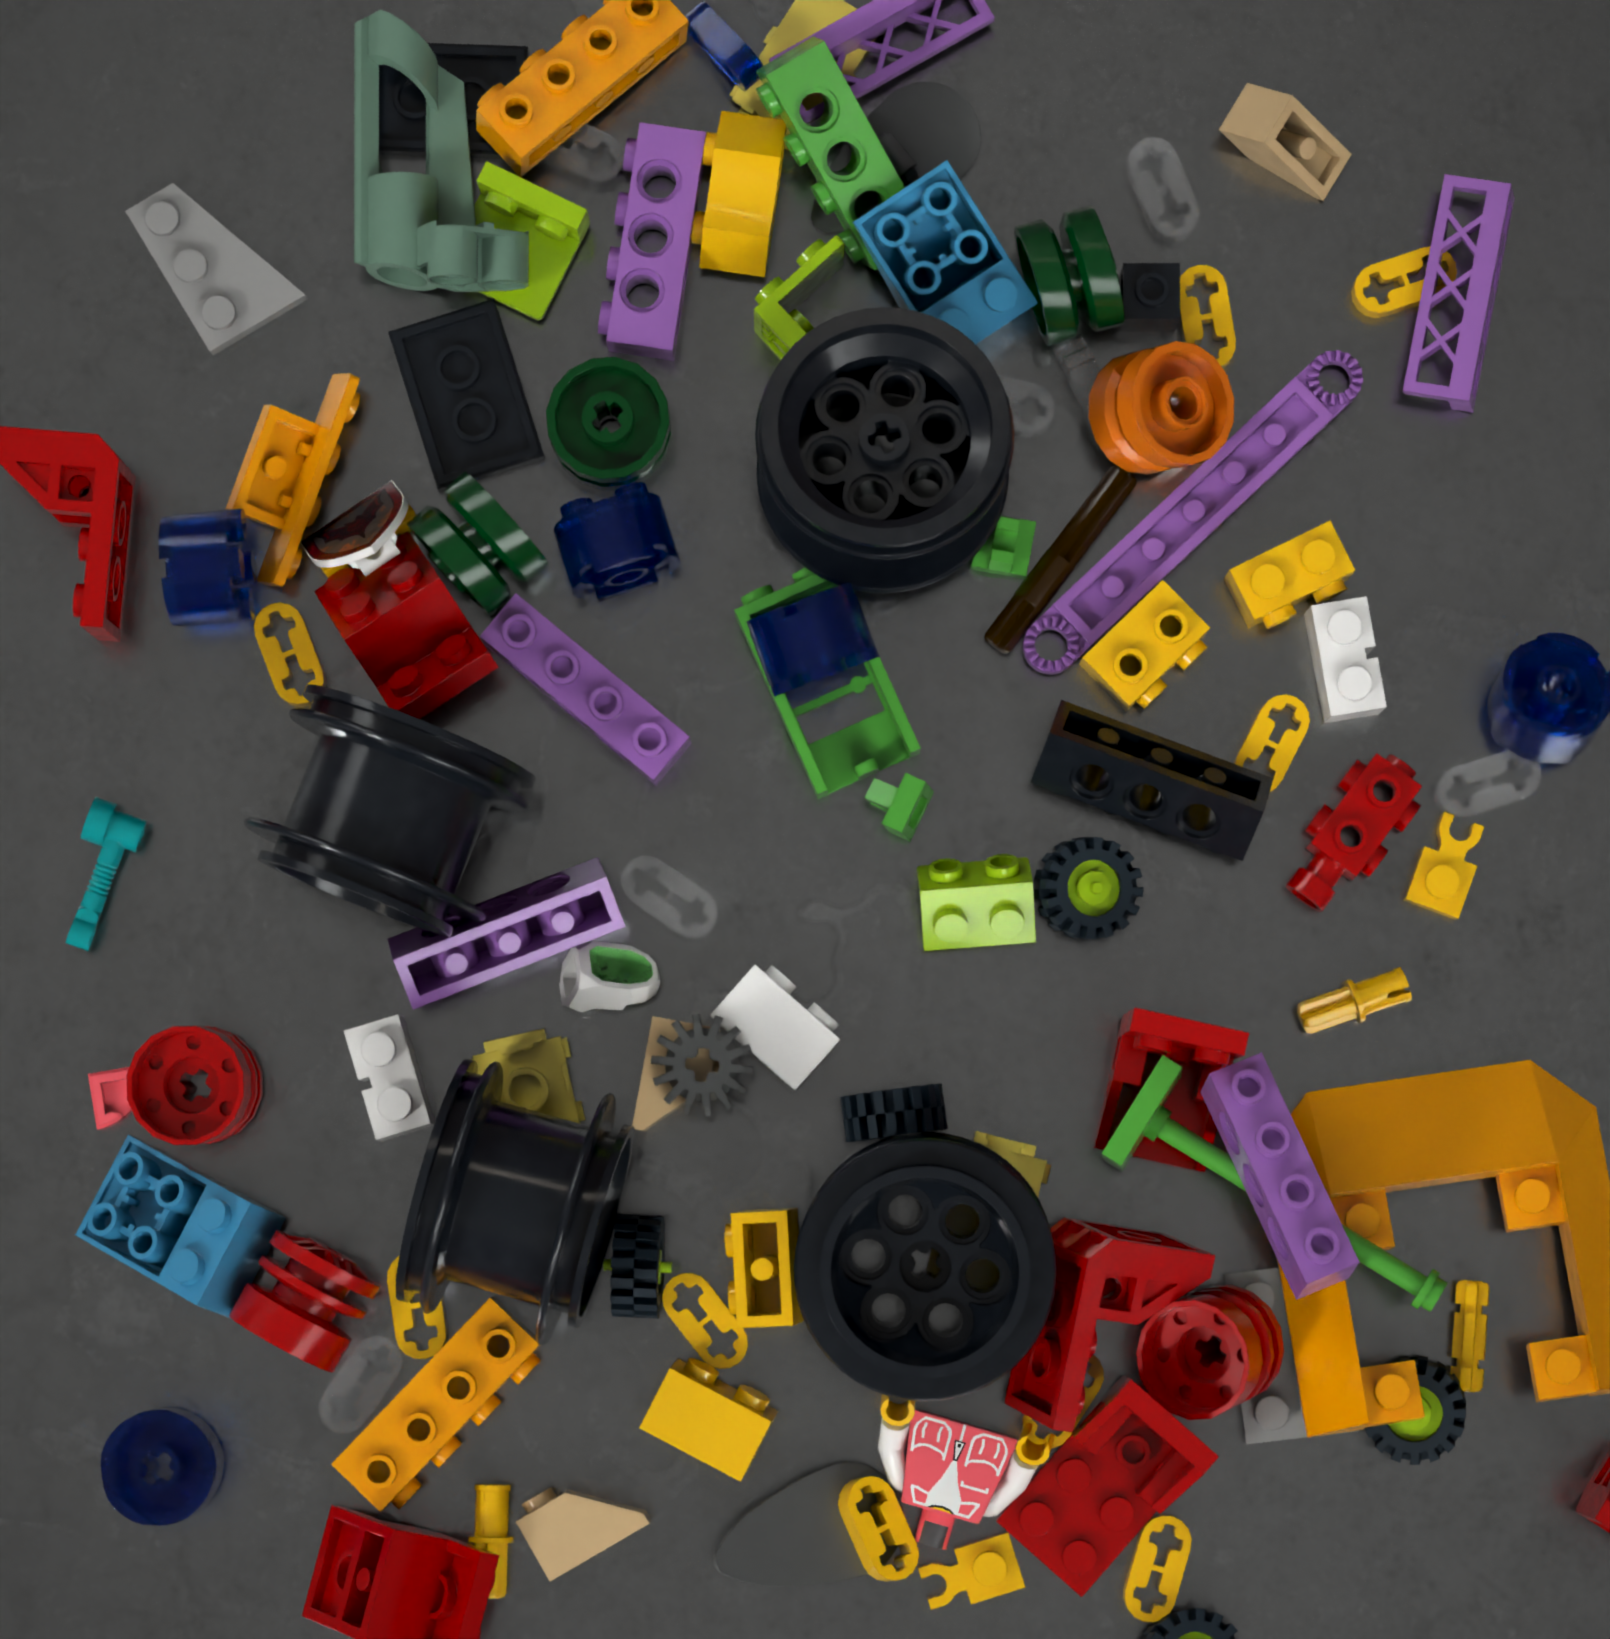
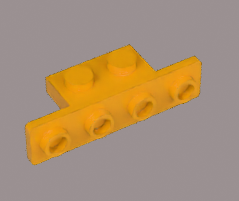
M350 373L332 375L315 423L271 404L263 406L225 508L275 529L259 571L257 582L267 586L283 587L286 579L290 580L298 570L302 558V549L298 547L305 528L310 527L319 514L322 500L318 493L324 476L329 475L338 462L341 446L337 444L341 430L344 423L351 421L359 405L360 393L356 392L360 377Z

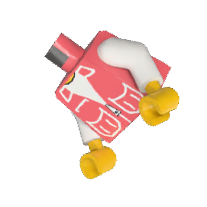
M881 1394L880 1411L882 1419L878 1451L887 1482L894 1490L901 1493V1502L922 1508L914 1539L916 1542L931 1547L947 1550L955 1518L979 1524L983 1516L993 1517L999 1515L1026 1490L1038 1466L1049 1458L1055 1436L1051 1433L1046 1443H1033L1028 1438L1033 1424L1026 1423L1021 1430L1017 1442V1438L916 1409V1401L907 1400L902 1404L893 1403L889 1396Z

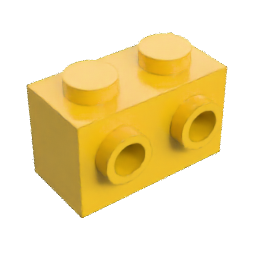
M1330 520L1229 569L1223 580L1248 629L1261 622H1264L1266 628L1269 629L1297 615L1294 606L1314 597L1317 604H1321L1346 591L1347 587L1344 582L1356 570Z
M1162 580L1082 657L1079 665L1125 712L1136 702L1145 709L1167 688L1168 685L1161 678L1176 663L1185 670L1208 648L1201 639L1207 634L1210 627Z
M798 1208L741 1210L730 1213L731 1223L725 1225L724 1233L726 1255L728 1258H733L734 1280L728 1283V1306L730 1314L736 1315L737 1328L794 1326L803 1322L804 1319L798 1304L794 1283L795 1248L799 1235Z
M678 1358L669 1368L639 1428L741 1482L748 1472L778 1411L768 1406L770 1399L762 1392L740 1384L738 1389L717 1379L719 1372L709 1364L695 1358H689L686 1363Z

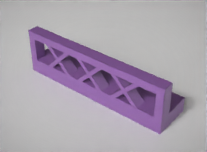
M873 0L769 59V62L813 36L825 41L841 72L846 55L856 49L880 54L875 73L861 79L843 74L854 96L858 99L993 23L995 17L985 0H969L977 15L960 25L937 19L943 0ZM934 6L931 17L920 15L923 11ZM904 22L928 27L923 46L912 52L889 46L894 28ZM934 29L946 32L931 40ZM886 33L883 44L872 42V40ZM886 56L898 59L884 67ZM824 101L806 111L802 103L800 105V115L805 123L816 121L824 110Z
M1444 174L1404 380V394L1445 400L1449 402L1452 410L1474 412L1515 199L1511 183ZM1460 191L1486 195L1482 215L1462 228L1451 213L1454 192ZM1448 223H1450L1456 233L1446 239ZM1479 229L1477 244L1475 246V244L1469 238V235H1471L1473 232ZM1463 241L1474 256L1472 269L1452 282L1440 266L1442 254ZM1439 276L1446 287L1435 294ZM1469 283L1465 301L1458 290ZM1452 294L1464 311L1462 322L1441 336L1430 321L1431 311L1434 306ZM1429 330L1436 341L1425 347ZM1458 337L1456 353L1454 354L1447 344ZM1442 349L1453 364L1449 386L1418 382L1422 361Z

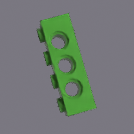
M813 36L756 70L763 85L756 88V91L770 116L774 118L780 114L790 134L783 139L796 163L800 167L807 163L816 178L817 183L810 186L818 204L826 215L835 212L844 231L839 233L838 236L845 243L844 250L854 264L861 260L864 265L875 271L878 268L852 223L858 219L854 211L855 201L863 192L874 191L879 205L905 188L825 41ZM819 93L824 100L823 113L816 121L805 123L800 115V105L809 94ZM839 142H847L851 149V159L848 165L839 171H831L827 163L829 150Z

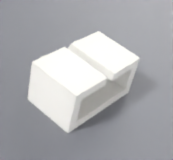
M1367 596L1311 605L1305 612L1304 618L1323 724L1379 715L1387 705L1378 657L1366 658V655L1376 646Z
M755 964L711 1013L710 1017L714 1019L715 1015L722 1017L721 1027L727 1032L734 1026H737L741 1033L735 1039L742 1046L750 1044L752 1053L757 1059L796 1092L840 1042V1039L833 1033L839 1024L815 1002L808 1009H805L790 995L796 989V986L773 965L763 972Z
M397 1014L344 1030L358 1080L363 1082L370 1081L372 1088L362 1090L361 1092L375 1139L385 1141L434 1126V1115L405 1018Z

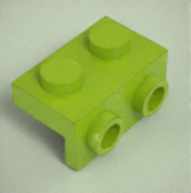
M997 854L984 861L960 862L956 859L945 858L935 860L930 865L917 867L924 951L1036 942L1033 879L1028 858H1017L1010 854Z

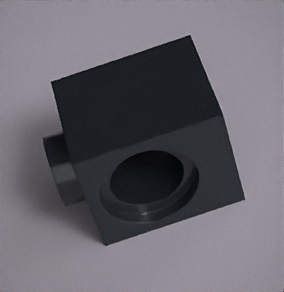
M1123 263L1119 275V284L1125 321L1123 325L1119 326V332L1175 331L1180 321V263Z

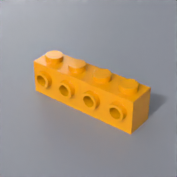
M603 0L604 6L588 18L585 14L577 17L563 31L561 35L562 40L548 52L544 49L534 52L520 67V75L506 86L502 83L494 85L480 98L477 104L479 108L476 110V130L519 177L525 175L686 42L689 20L670 0Z
M494 1296L490 1297L331 1465L380 1512L391 1503L400 1510L423 1486L415 1477L430 1461L440 1468L463 1444L455 1435L471 1419L479 1427L502 1403L495 1393L508 1379L511 1378L519 1385L541 1362V1359L534 1353L541 1346L538 1345L536 1336Z

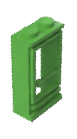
M803 568L792 575L795 583L775 592L771 585L753 590L740 598L744 606L734 611L735 618L776 705L817 799H820L920 754L921 747L849 589L829 582L807 568ZM834 598L868 676L863 678L855 676L851 679L850 684L792 709L758 631ZM873 684L884 711L808 744L796 717L851 692L862 693L867 685Z

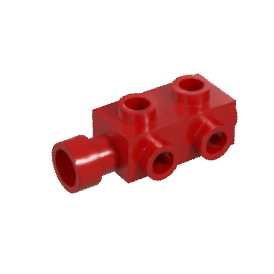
M1376 753L1367 765L1357 759L1338 784V787L1346 793L1333 810L1324 804L1305 829L1313 837L1306 849L1315 856L1305 869L1301 867L1297 869L1286 884L1288 891L1310 908L1323 912L1334 897L1333 887L1342 875L1349 881L1357 877L1359 872L1370 877L1389 851L1381 845L1392 827L1402 832L1421 807L1419 803L1413 800L1422 788V785L1413 780L1416 772L1404 761L1391 754L1384 759ZM1384 782L1392 788L1393 796L1390 801L1383 802L1375 797L1373 788L1376 783ZM1351 827L1357 830L1360 835V842L1357 846L1349 847L1341 841L1340 833L1343 828Z

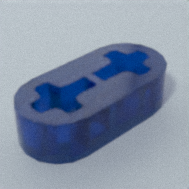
M704 1L700 2L685 15L689 20L688 34L742 91L745 92L760 80L756 70L763 67L762 62L741 37Z

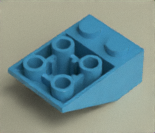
M948 160L852 222L899 308L914 310L940 319L958 329L972 340L975 345L1038 304Z
M127 1135L75 1236L191 1303L230 1318L229 1314L245 1285L252 1283L261 1267L258 1263L261 1256L267 1255L272 1246L269 1242L275 1231L281 1229L286 1217L135 1137Z

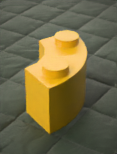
M721 111L717 133H706L702 165L712 166L706 211H695L691 244L701 245L699 268L765 277L785 148L783 138L786 136L787 126L783 119Z

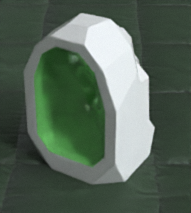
M596 940L588 941L571 948L562 963L559 982L562 1006L580 1012L592 1009L623 1010L626 1005L642 1004L655 996L661 980L656 962L641 950L631 945Z

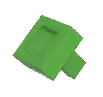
M1001 515L987 542L972 558L970 569L1025 579L1036 521Z
M905 773L899 788L874 778L865 799L870 801L872 806L886 812L881 824L890 833L911 842L934 791L927 782Z

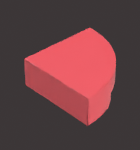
M129 1067L88 1074L97 1130L112 1127L132 1113L127 1100V1072Z

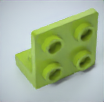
M486 161L476 180L480 190V195L475 203L476 225L482 222L494 223V229L523 233L529 230V286L520 290L479 293L540 321L544 318L590 226L588 211Z
M835 235L826 244L822 239L812 243L796 260L800 266L798 270L785 281L779 276L774 278L754 299L759 304L754 308V332L780 360L798 340L814 329L797 308L844 265L845 243L838 235Z

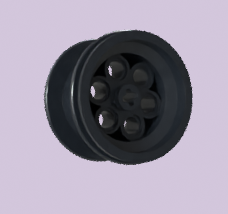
M889 307L867 308L842 314L818 325L798 340L784 355L771 375L759 404L755 441L757 487L761 506L773 533L793 558L809 571L836 585L869 593H895L918 589L951 575L963 567L984 546L993 533L1006 502L1009 469L1014 450V424L1009 399L994 367L974 342L958 329L931 315L914 310ZM894 396L911 401L905 406L893 407L887 404L882 397ZM841 405H849L858 414L850 421L839 422L832 419L828 413ZM933 427H942L951 432L953 438L946 444L936 445L929 442L923 434ZM885 436L888 442L893 443V451L884 453L880 445H875V437ZM824 457H833L841 461L844 468L834 475H825L816 470L814 465ZM926 479L936 483L940 491L933 497L923 498L914 494L910 487L916 481ZM868 494L880 497L886 505L878 512L866 513L861 511L855 503L860 497Z
M306 685L302 694L311 702L309 709L293 708L289 711V715L299 726L319 736V740L284 825L254 817L244 820L246 828L275 843L273 852L261 850L257 859L270 868L325 893L385 917L441 936L450 937L453 931V927L444 922L447 913L472 921L480 922L485 920V912L474 904L456 896V890L490 807L515 813L528 812L530 805L527 800L518 795L520 788H533L536 777L509 759L438 726L349 693L318 685Z
M464 1059L455 1072L440 1107L415 1186L400 1250L396 1276V1298L403 1302H409L415 1293H419L421 1308L424 1313L429 1314L437 1308L449 1282L453 1281L539 1305L535 1336L538 1345L543 1346L552 1337L562 1312L568 1313V1326L578 1328L581 1325L587 1312L619 1210L632 1154L635 1129L634 1126L624 1124L619 1134L612 1133L616 1112V1098L613 1093H608L601 1099L590 1126L501 1102L503 1087V1068L501 1064L497 1061L489 1064L483 1075L478 1074L477 1062Z
M937 1132L902 1134L882 1139L861 1149L839 1165L821 1186L805 1215L799 1231L794 1258V1283L801 1314L810 1334L823 1353L843 1373L861 1385L886 1396L912 1401H941L968 1395L987 1387L1014 1368L1029 1352L1045 1326L1052 1307L1057 1278L1056 1253L1047 1216L1037 1195L1021 1173L996 1152L964 1137ZM904 1194L918 1199L923 1211L922 1216L917 1222L906 1226L895 1222L889 1212V1205L892 1200ZM956 1205H969L978 1213L979 1224L972 1233L957 1235L948 1228L946 1215ZM873 1239L883 1246L886 1258L879 1267L864 1269L855 1263L853 1248L859 1241ZM931 1248L939 1253L936 1264L940 1271L936 1275L930 1271L924 1272L921 1276L915 1274L913 1270L916 1260L911 1256L912 1253L918 1250L926 1254ZM988 1259L998 1267L999 1277L992 1287L978 1289L968 1282L966 1270L973 1261ZM886 1293L899 1296L906 1308L903 1318L894 1323H884L878 1320L872 1309L876 1298ZM939 1304H952L960 1310L963 1319L957 1330L951 1333H942L932 1327L929 1315L933 1308Z

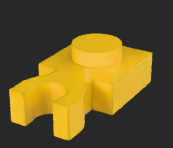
M1443 812L1436 828L1438 848L1434 850L1426 846L1422 847L1403 901L1456 920L1459 919L1477 869V865L1466 862L1464 859L1466 853L1479 842L1485 826L1476 823L1471 824L1468 837L1464 841H1458L1451 836L1449 830L1455 815Z
M1007 1531L953 1548L957 1563L946 1565L939 1562H930L917 1566L921 1579L938 1574L946 1581L945 1590L941 1594L927 1597L931 1610L945 1606L956 1594L962 1591H967L972 1605L1025 1588Z

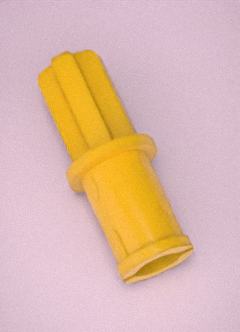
M1396 967L1392 971L1354 983L1351 979L1345 980L1344 987L1301 1001L1297 1005V1014L1305 1032L1312 1034L1356 1019L1358 1023L1365 1022L1366 1015L1403 1002L1408 1003L1412 1000L1410 990H1405V988L1409 987L1403 970L1401 967Z
M475 1484L474 1535L469 1536L468 1542L474 1543L476 1547L500 1555L495 1571V1583L488 1599H499L505 1597L507 1593L508 1543H514V1537L508 1536L509 1491H511V1485Z

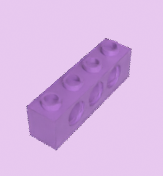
M640 122L637 139L627 138L623 171L632 172L629 193L619 192L615 211V225L624 226L620 247H610L606 279L615 281L612 302L602 301L598 322V334L607 335L606 343L610 352L675 360L692 248L693 221L695 211L698 209L704 165H702L706 132ZM655 176H666L675 183V188L665 198H653L644 190L646 183ZM647 230H658L667 237V242L660 251L647 253L640 250L636 245L640 234ZM639 284L652 285L658 290L659 296L649 307H636L627 299L633 287Z
M515 593L480 635L486 647L653 785L657 786L692 744L690 736L518 594Z
M596 857L475 904L486 914V919L478 922L451 914L447 915L444 922L453 927L450 937L414 928L387 940L392 959L414 1010L626 926L599 858Z
M1262 1052L1209 1073L1200 1091L1295 1299H1300L1348 1279L1360 1262Z

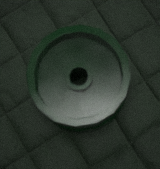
M1091 205L1063 213L1059 226L1062 250L1053 229L1043 219L1018 225L1014 228L1015 246L1022 277L1038 302L1031 309L1043 341L1047 346L1075 339L1079 327L1076 301L1084 321L1095 332L1121 326L1125 321L1115 260L1099 217Z
M618 357L592 358L569 369L553 388L546 409L547 431L551 446L562 468L582 485L601 491L630 489L649 479L665 461L672 439L668 401L657 380L637 363ZM613 418L619 422L620 428L617 431L610 433L608 428L605 427L600 432V425L604 420Z
M465 471L444 490L447 504L462 521L458 526L440 509L428 505L409 521L407 526L428 550V558L461 594L465 591L487 615L491 616L511 598L508 584L493 567L497 562L514 578L528 583L548 565V561L499 503Z

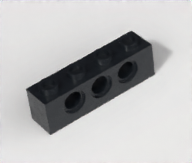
M1061 700L1031 783L1045 787L1056 794L1066 795L1096 806L1107 813L1120 815L1150 826L1161 833L1171 834L1201 845L1212 852L1225 854L1243 861L1264 813L1274 778Z

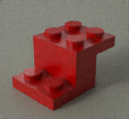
M409 531L398 536L396 540V547L400 554L366 577L361 569L344 568L332 574L326 583L314 592L341 636L376 686L387 706L421 719L499 667Z
M331 1505L302 1616L354 1639H480L481 1624L489 1594L495 1583V1571L500 1555L434 1530L382 1521L351 1508Z

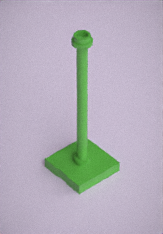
M1162 1055L1103 1150V1161L1123 1172L1144 1136L1153 1142L1158 1137L1246 1191L1228 1153L1169 1118L1172 1112L1163 1106L1182 1076V1066ZM1342 1224L1360 1263L1414 1295L1415 1297L1410 1304L1412 1307L1418 1310L1421 1306L1429 1312L1433 1309L1448 1282L1438 1277L1440 1272L1432 1268L1428 1276H1425Z

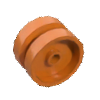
M1174 341L1113 358L1096 376L1089 394L1088 418L1096 443L1111 462L1127 472L1148 475L1171 468L1194 465L1211 459L1226 443L1233 426L1234 395L1228 375L1212 354L1196 344Z

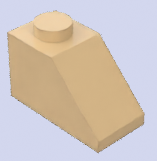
M1250 83L1245 85L1219 128V131L1248 159L1322 201L1325 200L1352 155L1293 95Z
M652 1016L632 1124L635 1130H648L685 1103L686 1098L678 1095L670 1105L663 1099L673 1088L669 1082L655 1086L653 1078L665 1074L666 1070L665 1065L651 1064V1056L666 1057L669 1050L657 1042L660 1035L673 1042L679 1037L671 1025L676 1020ZM680 1021L685 1031L694 1029L693 1023ZM702 1025V1028H709V1029H710L709 1026H704V1025ZM705 1048L698 1049L697 1056L695 1058H687L685 1063L686 1069L693 1070L695 1072V1080L699 1082L706 1081L709 1072H718L719 1061L710 1059L709 1049Z
M552 1487L522 1503L527 1514L516 1521L548 1580L551 1582L650 1524L651 1518L644 1509L569 1489L556 1496Z

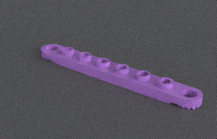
M1340 350L1325 351V353L1317 356L1304 370L1294 377L1228 439L1211 459L1206 460L1029 627L1023 640V654L1027 663L1034 670L1049 675L1061 673L1073 665L1356 398L1363 383L1362 367L1360 368L1356 358L1354 359L1349 353H1344ZM1328 365L1342 367L1349 375V388L1337 395L1324 391L1323 387L1319 385L1320 381L1318 380L1319 372L1322 368ZM1054 630L1062 634L1067 642V652L1059 660L1047 661L1041 658L1035 648V640L1040 633Z

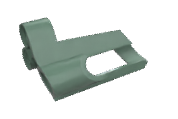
M378 10L354 23V263L365 266L367 272L377 280L414 291H430L441 288L455 292H488L527 288L529 286V230L523 233L494 229V223L482 222L476 225L464 82L439 66L437 58L428 43L407 23L393 14ZM379 65H387L403 73L415 83L426 98V174L382 172L379 162Z

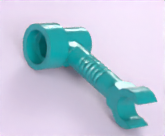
M95 797L92 802L80 839L102 847L97 858V864H95V869H93V874L89 880L90 884L87 885L88 889L84 893L65 942L89 951L107 899L106 895L109 894L108 890L111 888L110 885L113 883L112 880L115 878L114 874H116V869L119 867L124 850L137 852L147 826L146 820L118 811L116 803L99 797Z

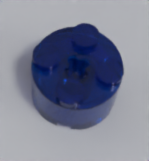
M634 482L624 485L615 490L613 497L593 502L591 498H579L560 507L562 519L554 526L553 532L572 593L577 598L585 599L583 589H595L597 599L636 591L657 582L658 578L655 571L668 564L670 573L680 565L681 561L661 498L657 494L649 493L645 482Z
M243 508L174 514L173 516L161 518L159 525V559H165L166 577L161 578L167 613L173 626L189 627L254 620L253 593L251 587H247V584L257 582V568L253 550L243 551L242 542L247 541V523Z
M851 583L842 584L800 599L796 603L786 607L782 606L747 621L751 639L774 697L800 688L807 683L817 682L848 670L847 667L851 668L880 657Z
M1546 633L1537 636L1535 640L1523 645L1521 644L1513 650L1494 682L1488 698V716L1492 726L1491 734L1498 745L1508 748L1516 755L1533 762L1557 764L1570 763L1587 748L1610 712V670L1607 673L1603 664L1598 659L1600 654L1592 645L1572 635Z
M164 1407L152 1409L126 1419L111 1433L101 1454V1473L107 1499L124 1517L142 1525L161 1526L174 1524L196 1514L211 1501L218 1490L223 1475L224 1453L213 1430L200 1417L178 1408ZM168 1454L172 1458L169 1467L174 1471L173 1476L166 1475L157 1479L153 1475L157 1466L151 1458L152 1456L160 1457Z

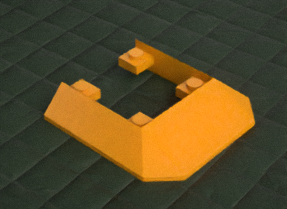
M1531 1060L1311 1091L1304 1095L1291 1113V1116L1341 1223L1383 1250H1391L1395 1247L1386 1193L1496 1177L1506 1233L1558 1225L1578 1336L1532 1342L1526 1345L1535 1400L1537 1403L1589 1395L1590 1397L1610 1394V1180L1596 1106ZM1277 1259L1306 1437L1363 1430L1365 1427L1423 1419L1425 1415L1415 1360L1360 1368L1346 1280L1296 1300Z

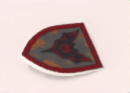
M391 480L302 540L300 544L316 566L330 568L349 564L352 568L361 569L366 577L400 554L396 547L397 536L395 531L406 516L408 510L407 499L393 480Z

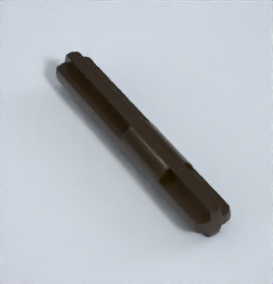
M1117 465L1108 469L985 633L984 638L991 646L1004 654L1013 650L1136 486L1137 480L1130 472Z

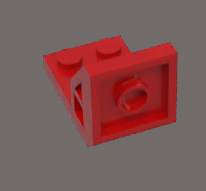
M0 426V465L63 526L81 528L78 542L79 561L86 562L84 584L77 583L75 585L73 616L81 618L80 626L97 640L120 642L136 476L99 434ZM89 488L88 494L81 497L82 492Z
M1136 1007L1125 1013L1122 1017L1116 1039L1093 1148L1105 1149L1162 1055L1182 1066V1076L1163 1106L1172 1112L1169 1118L1213 1144L1217 1127L1200 1091L1209 1073L1233 1064L1235 1059L1245 1056L1249 1033ZM1144 1136L1132 1156L1202 1173L1206 1171L1205 1166L1158 1137L1153 1142Z
M1066 1217L1061 1219L1050 1228L1054 1241L1057 1266L1056 1287L1052 1307L1038 1339L1022 1360L1011 1369L1005 1404L1052 1430L1073 1432L1076 1417L1081 1413L1085 1403L1083 1384L1088 1360L1093 1356L1097 1346V1332L1095 1329L1097 1319L1139 1325L1210 1279L1215 1260L1214 1254L1165 1233ZM1115 1290L1114 1294L1111 1297L1103 1298L1104 1296Z
M1123 1375L1082 1419L1063 1445H1060L1035 1473L1026 1490L1007 1506L995 1521L1079 1596L1083 1597L1156 1512L1161 1514L1207 1472L1219 1456L1137 1383Z

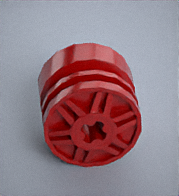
M172 1026L154 1034L135 1052L127 1072V1100L136 1121L153 1137L173 1145L219 1143L239 1134L255 1117L263 1097V1072L254 1051L238 1035L218 1027ZM208 1074L205 1084L211 1088L210 1094L197 1095L195 1097L194 1094L197 1086L191 1082L193 1075Z
M276 1230L269 1243L290 1257L288 1263L284 1264L274 1258L262 1255L258 1263L278 1281L273 1289L259 1284L247 1283L229 1317L248 1331L283 1351L322 1370L333 1373L352 1341V1338L345 1331L333 1323L337 1313L360 1320L364 1319L367 1314L363 1307L347 1298L348 1293L352 1290L367 1298L375 1299L381 1286L370 1279L355 1261L310 1237L293 1236Z
M1231 1284L1208 1286L1190 1296L1172 1302L1151 1316L1141 1330L1136 1350L1139 1376L1149 1395L1169 1413L1188 1420L1212 1419L1266 1391L1279 1374L1284 1355L1282 1329L1274 1313L1256 1294Z

